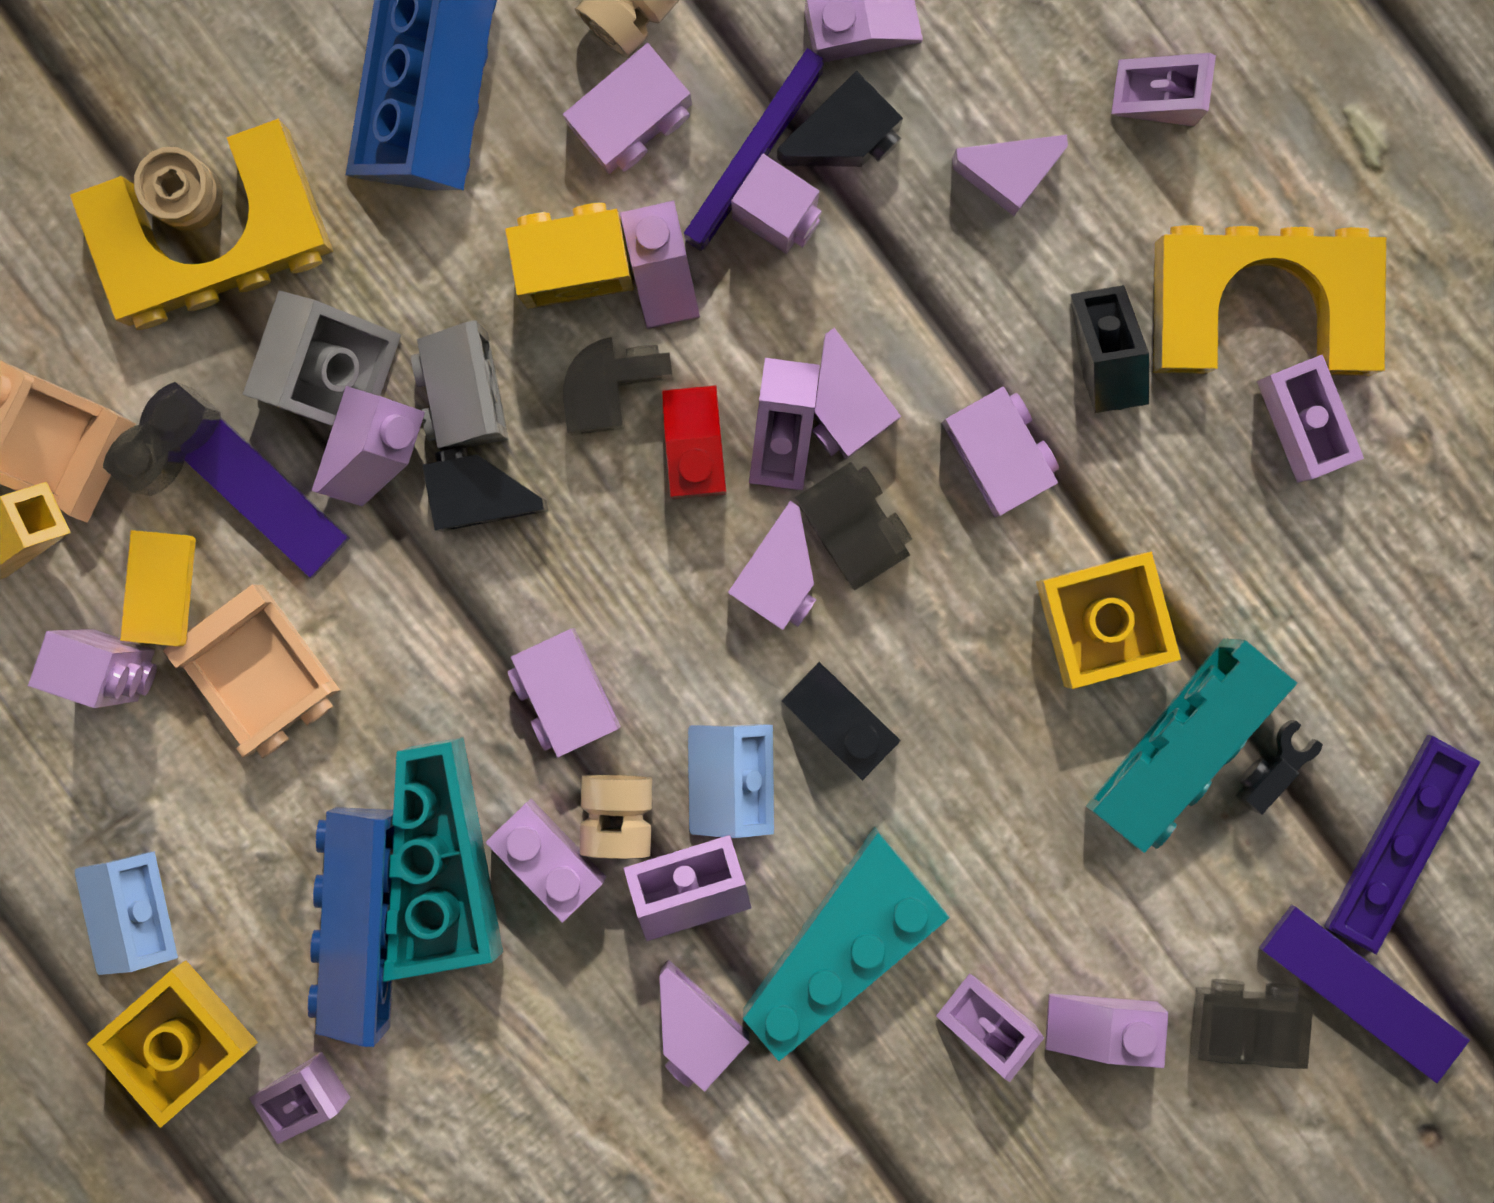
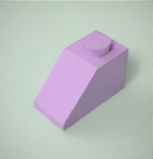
M805 0L804 12L812 50L823 58V63L912 45L923 41L915 0Z
M669 201L620 212L646 328L650 329L699 318L700 314L675 202Z
M833 328L824 337L814 418L819 425L813 428L812 432L831 456L840 451L843 457L848 459L897 422L901 415L840 334Z
M765 358L749 483L803 490L820 365Z
M346 386L312 491L359 506L366 504L408 465L425 412Z
M791 501L728 591L730 595L782 630L789 621L798 627L816 601L815 598L808 594L814 585L800 507Z
M668 960L662 966L659 976L663 1055L669 1059L665 1067L686 1087L689 1088L695 1083L705 1092L749 1043V1032Z
M1049 994L1045 1049L1106 1064L1164 1068L1168 1011L1156 1001Z

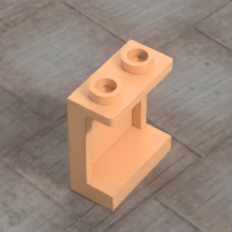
M0 361V484L18 491L47 482L59 509L71 517L88 523L136 423L111 409Z
M252 584L189 630L184 646H168L163 650L175 668H184L236 738L240 744L236 749L242 758L258 752L263 759L289 740L284 732L300 719L308 726L334 707L329 698L340 691L263 585Z

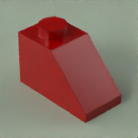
M717 386L662 390L671 498L674 500L726 495Z

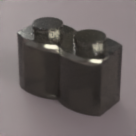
M178 382L170 383L158 390L147 402L142 411L139 425L126 430L113 442L105 456L103 468L130 492L147 496L155 495L167 488L176 479L183 467L186 454L200 448L213 435L218 426L221 412L192 387Z
M850 462L794 499L848 585L855 591L909 557L910 553L905 544L910 542L912 537L895 512L886 517L875 498L883 494L869 469L864 466L857 471L853 463Z
M1211 979V987H1196L1190 1053L1198 1060L1308 1069L1314 1002L1305 996H1300L1299 987L1288 984L1267 983L1265 992L1244 991V982L1230 979Z

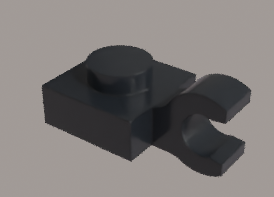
M1290 720L1280 727L1276 736L1278 747L1276 756L1271 755L1267 761L1259 758L1241 776L1239 782L1243 787L1235 796L1250 810L1263 815L1300 774L1297 771L1302 765L1311 761L1320 753L1323 744L1316 739H1312L1302 750L1297 751L1294 749L1291 739L1293 734L1301 727L1298 721Z

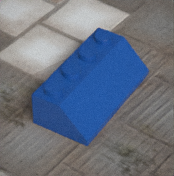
M374 0L345 176L424 190H464L465 178L470 167L469 154L474 123L479 112L478 99L483 69L488 58L487 44L492 14L497 0Z
M335 807L326 812V820H319L316 831L317 853H324L323 875H316L313 889L314 908H322L321 930H314L311 938V962L319 963L318 985L312 984L310 986L308 1017L316 1018V1034L362 1047H374L390 1029L393 980L383 982L384 961L387 960L388 947L386 924L391 896L392 877H389L390 855L393 854L395 825L392 824L393 810Z

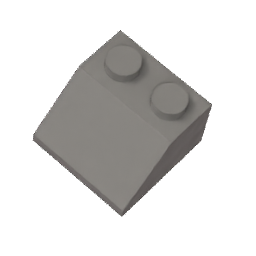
M279 290L243 395L333 426L346 386L377 396L381 395L401 334L314 299Z
M475 320L417 339L419 354L411 355V362L417 387L426 386L430 408L422 409L425 412L422 421L427 440H436L438 449L442 451L509 440L488 332Z

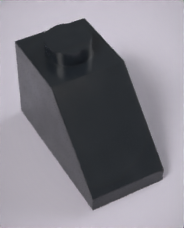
M856 70L777 148V159L784 166L862 167L871 157L880 162L901 141L902 138L896 132L901 127L903 117Z
M1125 286L1070 294L1083 379L1094 412L1101 413L1149 405V351Z
M467 447L434 453L436 462L422 465L435 531L445 532L548 511L545 499L477 454L468 456Z
M820 662L781 700L862 781L901 742L883 722Z

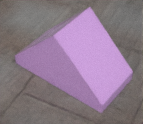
M1200 53L1119 60L1111 114L1119 117L1194 127L1209 111L1216 55Z
M1067 135L957 148L952 157L953 170L1011 215L1015 216L1067 148Z
M970 973L936 1015L938 1019L1009 1082L1044 1039V1036L1032 1021Z
M322 1052L249 1097L277 1144L330 1120L340 1112L351 1098Z

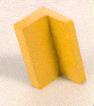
M130 531L120 641L178 647L186 644L196 543L193 536Z

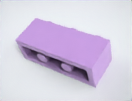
M95 629L46 631L28 686L92 708L137 702L140 694L145 696L149 692L154 681L157 666L151 663L155 650L133 642L120 641L118 637Z

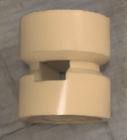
M582 0L575 8V11L580 19L603 42L624 58L629 59L648 37L646 25L649 22L660 23L679 0Z
M162 147L150 152L139 163L134 175V190L139 203L150 214L178 230L194 231L207 226L218 215L222 206L223 189L216 174L192 153L179 147Z
M630 775L582 776L581 808L589 813V818L580 823V855L617 859L649 857L651 824L643 819V814L652 809V778ZM609 816H623L622 827H610Z

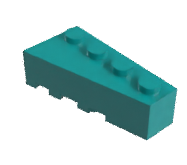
M1223 638L1085 807L1143 853L1151 846L1158 849L1174 832L1177 826L1174 820L1188 805L1190 807L1195 805L1204 796L1212 784L1211 779L1225 764L1235 758L1244 747L1247 739L1298 683L1248 641Z
M464 737L411 746L397 751L392 823L395 825L393 854L390 855L389 877H392L391 896L386 924L388 947L387 960L384 961L383 982L492 963L504 951Z
M876 827L869 833L856 855L834 882L835 884L816 910L814 909L793 942L783 952L743 1008V1020L778 1061L782 1060L950 918L941 904Z

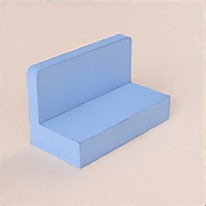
M773 725L689 726L690 833L692 835L713 837L730 835L731 838L774 834Z
M155 851L75 869L79 896L98 975L133 972L178 958Z

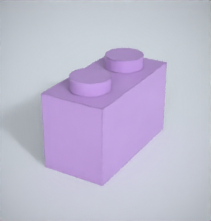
M646 43L564 112L563 116L567 126L608 174L617 167H620L624 172L645 156L648 149L644 145L661 131L664 136H668L689 118L690 114L686 109L692 105L691 93L650 44Z
M762 154L731 200L732 219L787 254L794 243L803 248L820 222L819 216L822 213L817 208L820 191L765 154Z
M1323 354L1257 381L1297 483L1312 480L1364 459Z
M1004 386L951 415L942 422L945 431L994 517L1001 516L1056 485L1058 481L1053 472L1059 470V465L1045 441L1036 444L1026 425L1032 422V418L1025 403L1017 393L1009 396Z
M571 628L511 656L515 668L508 671L509 678L520 700L530 698L538 718L532 720L531 724L544 750L553 747L558 758L621 727L575 628Z
M532 799L526 802L485 842L562 923L606 879L604 873L587 856L580 855V848Z
M730 835L623 868L646 941L752 909Z

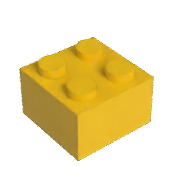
M605 203L585 204L573 208V216L551 220L550 213L546 212L528 214L517 218L518 226L505 228L516 293L527 309L634 290L625 234L617 208L607 210Z
M1152 551L1138 553L1036 581L1064 687L1075 689L1181 660Z
M186 960L164 975L93 1037L87 1045L161 1128L258 1042Z

